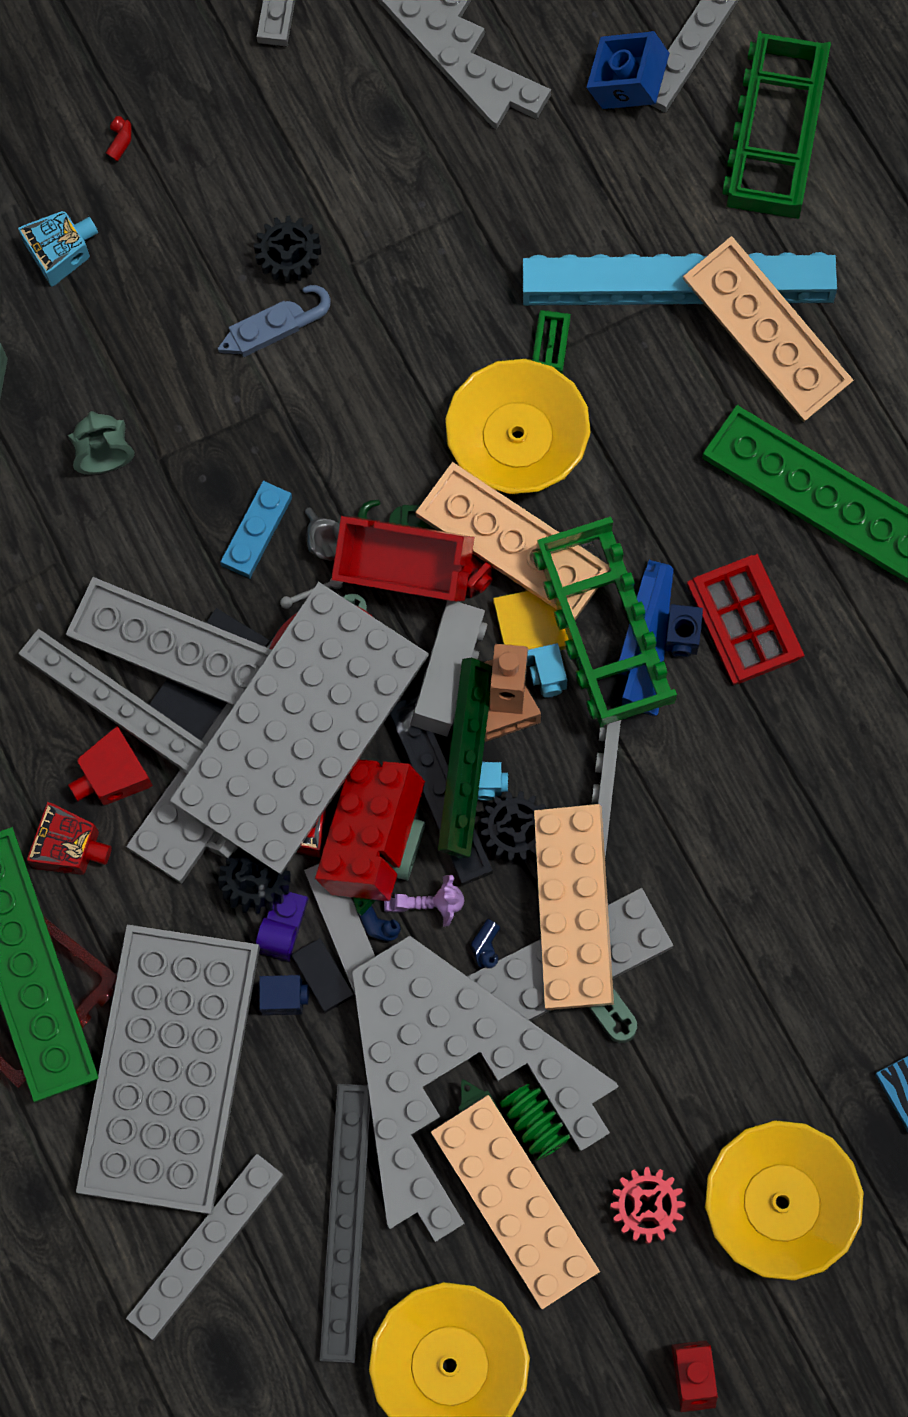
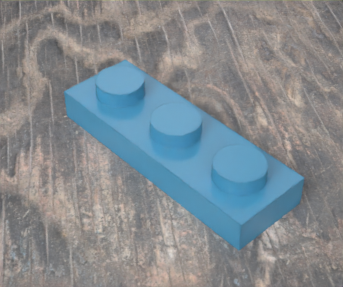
M265 481L262 482L221 560L222 567L249 579L251 578L292 500V493Z

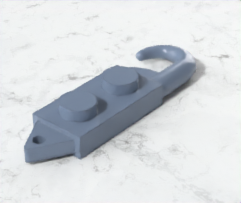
M318 285L306 286L303 288L304 293L314 292L320 296L321 301L318 306L304 312L295 302L282 301L230 326V332L218 347V352L242 354L244 358L298 332L299 328L322 318L328 312L331 302L328 292Z

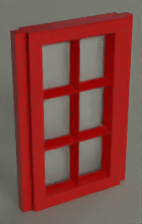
M758 554L748 556L687 581V586L696 606L703 608L702 619L732 685L743 683L804 658L803 650Z

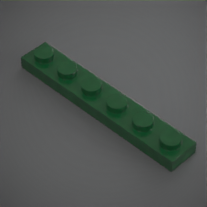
M472 657L462 659L438 845L439 851L458 858H470L492 676L491 665Z

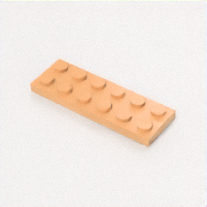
M732 236L683 276V280L803 422L854 381Z
M452 462L415 512L416 516L438 531L474 536L472 554L484 562H488L493 568L558 610L554 599L548 600L543 585V582L547 581L544 570L538 571L534 562L533 552H536L537 540L560 532ZM579 545L551 554L562 587L610 572L608 564ZM598 588L567 597L574 620L577 619Z
M594 804L534 810L545 1009L557 1010L614 1005L602 806Z
M489 1095L431 1131L541 1309H544L600 1272Z

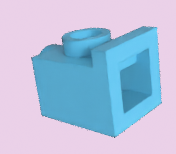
M558 643L528 650L527 666H531L529 667L533 686L539 685L541 695L543 697H553L561 694L562 690L567 689V677Z
M482 762L477 800H494L495 796H501V792H508V773H501V762Z

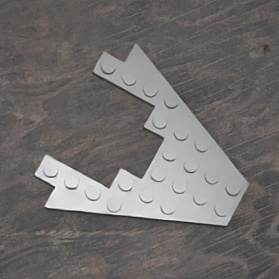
M377 0L493 128L497 129L510 107L535 119L539 117L551 96V89L474 54L485 35V28L461 18L471 0Z
M411 936L352 970L384 1206L389 1229L413 1214L418 1213L436 1242L465 1224L413 1139L412 1134L440 1117L423 1087L478 1053H481L497 1081L527 1064L580 1151L610 1133L592 1103L618 1088L619 1086L615 1081Z

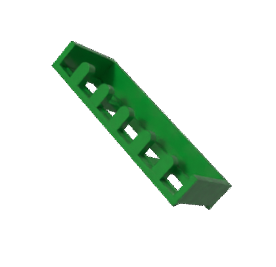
M762 31L758 32L757 42H750L747 60H752L753 64L752 69L746 68L743 87H748L747 96H740L737 113L743 114L742 122H735L732 140L738 141L737 150L730 149L727 167L733 168L732 177L725 176L722 193L723 195H728L726 207L796 219L800 218L831 42L818 43L763 34ZM765 53L814 61L811 79L762 71ZM760 83L808 90L797 154L748 146ZM746 158L795 166L790 196L741 188Z
M612 517L537 540L536 552H533L534 562L538 571L544 570L547 581L543 582L548 600L554 599L558 609L554 611L559 630L565 629L568 640L565 641V647L570 660L576 659L579 670L575 671L581 690L587 689L590 700L586 701L590 717L592 720H598L600 728L665 705L675 704L677 697L676 690H671L666 678L668 672L665 662H660L655 648V635L653 631L649 632L644 619V605L642 602H638L634 592L632 573H627L624 565L622 546L620 543H616L614 538ZM599 539L610 572L562 587L551 554ZM615 582L641 654L592 669L567 597ZM645 665L656 695L607 710L597 680Z

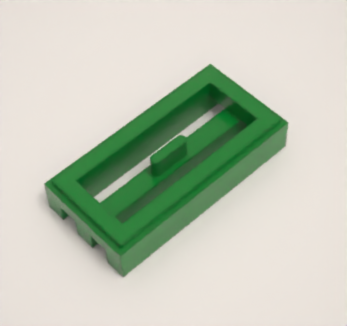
M540 310L532 361L553 366L563 374L571 314ZM546 318L551 319L546 359L545 362H540ZM562 320L563 327L558 362L556 364L552 363L557 322Z

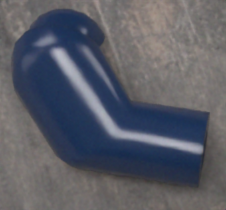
M373 906L362 916L359 915L367 935L372 938L388 942L395 940L400 933V924L394 919L388 921L377 918Z
M489 919L485 921L471 943L475 961L481 968H494L499 959L498 954H495L492 941L501 928Z

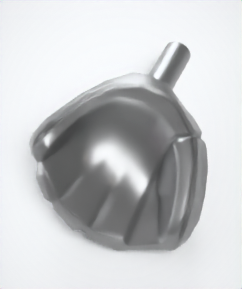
M307 508L305 514L311 521L307 529L308 549L320 559L335 560L340 523L318 518L312 508Z

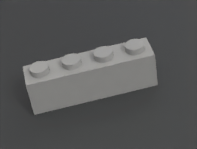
M447 600L410 722L411 726L448 736L451 726H454L462 659L470 657L478 659L479 651L474 650L476 640L482 642L485 635L487 623L482 622L485 610L457 601Z

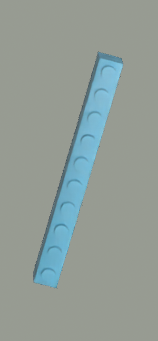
M822 252L810 255H795L794 253H782L778 256H765L762 253L748 255L788 303H834L837 292L836 255H827ZM696 253L675 257L669 254H658L654 257H640L636 254H628L623 257H609L604 254L592 257L564 255L561 258H547L543 255H534L530 258H523V306L704 304L683 280V276L707 256Z

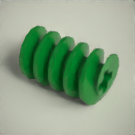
M527 1084L504 1098L500 1102V1106L502 1108L512 1107L507 1114L509 1120L520 1118L514 1125L516 1131L527 1130L521 1137L523 1143L534 1141L529 1148V1153L531 1155L541 1153L536 1160L539 1161L561 1148L568 1141L570 1135L558 1136L557 1133L563 1126L562 1122L550 1123L556 1114L555 1111L544 1113L543 1109L547 1105L548 1100L536 1101L535 1098L541 1092L540 1087L530 1090L528 1088L530 1084Z

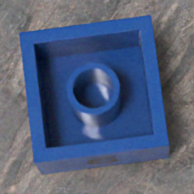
M655 31L600 37L586 88L602 109L654 105L657 102L670 53Z

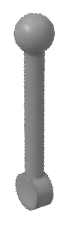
M331 578L330 582L323 585L329 589L337 590L343 586V582L334 581ZM313 589L293 597H283L280 600L281 607L289 609L293 603L308 598Z

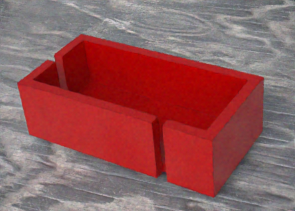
M341 516L332 580L450 601H465L469 572L463 571L464 566L471 565L475 537L353 516Z
M358 760L345 779L315 879L331 895L390 901L398 874L380 857V853L393 867L400 868L425 783L411 764L383 761V765H381L378 761Z

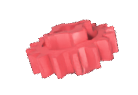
M645 1167L643 1176H639L635 1170H632L631 1181L623 1177L619 1181L623 1190H613L612 1195L619 1199V1202L610 1204V1209L619 1211V1214L613 1218L614 1223H624L621 1230L622 1234L627 1233L629 1230L634 1232V1242L639 1239L640 1235L645 1236L647 1244H651L652 1236L654 1235L662 1242L665 1240V1230L672 1234L676 1232L672 1222H682L684 1218L681 1214L677 1213V1210L683 1209L686 1206L685 1202L677 1201V1197L683 1192L682 1188L673 1190L671 1186L675 1179L671 1177L666 1181L663 1180V1170L661 1169L656 1173V1176L651 1175L649 1167ZM651 1183L657 1186L653 1190H643L639 1184ZM656 1195H659L653 1206L654 1213L647 1210L645 1213L643 1212L640 1216H637L642 1206L641 1199L649 1201ZM666 1195H668L671 1203L669 1216L662 1206V1200ZM626 1196L633 1202V1212L629 1216H627L625 1211ZM642 1221H653L658 1227L642 1228L638 1225Z

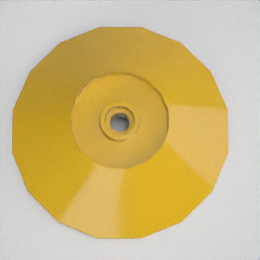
M528 359L497 361L472 373L453 394L445 418L447 445L458 465L494 490L507 494L539 492L564 480L582 460L591 434L588 406L575 383L553 366ZM520 431L523 433V436L515 438L512 434Z
M774 1120L745 1129L721 1149L707 1177L705 1209L714 1237L736 1263L762 1277L795 1281L824 1272L848 1252L862 1224L864 1192L854 1162L832 1137L804 1123ZM778 1197L786 1198L788 1200V1207L785 1209L779 1208L776 1205V1199Z
M443 1282L412 1291L388 1310L373 1337L369 1374L377 1403L388 1417H512L527 1389L530 1356L521 1326L500 1300L475 1286ZM448 1359L454 1360L457 1364L455 1371L450 1373L446 1372L443 1368L444 1362Z

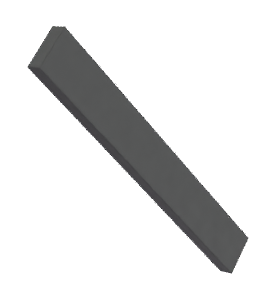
M337 1084L320 1362L355 1363L371 1109L368 1085Z

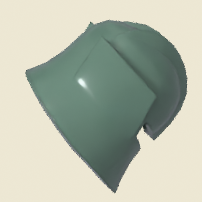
M90 411L76 425L74 432L68 435L75 448L74 470L82 474L94 475L110 472L128 464L133 459L135 452L125 440L126 426L124 420H116L112 416Z

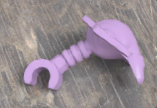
M445 875L441 889L438 890L435 897L416 896L414 898L404 894H395V898H391L390 901H384V911L405 912L408 909H433L436 907L443 916L444 927L450 925L454 913L462 909L465 900L461 890L452 884L454 881L453 875Z

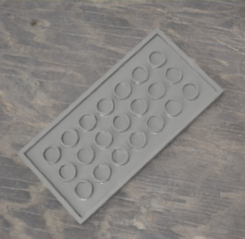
M318 582L170 801L282 875L429 656V653Z
M127 925L76 1193L202 1214H213L259 956V944Z

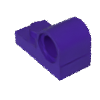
M292 892L283 894L284 902L282 904L274 901L273 910L269 911L267 918L263 919L256 940V944L260 946L259 954L290 962L309 900L307 896Z

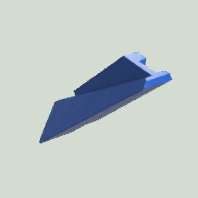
M649 560L646 571L643 574L637 600L644 605V619L649 632L653 631L655 635V648L660 662H662L665 655L673 568L671 565ZM630 624L619 661L641 654ZM645 665L618 673V675L628 677L621 706L656 695ZM659 708L644 713L656 716L658 715Z

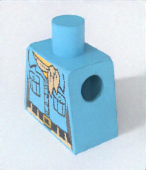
M64 211L18 228L24 245L51 287L60 282L90 257L85 240L98 233L90 217L74 225Z

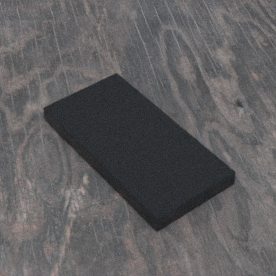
M217 608L206 622L266 648L270 644L269 639ZM167 678L149 705L201 741L227 703Z

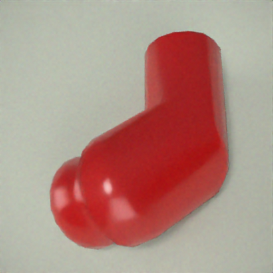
M116 116L110 128L118 134L107 149L106 154L119 161L131 142L132 125L128 119L124 120L121 116Z

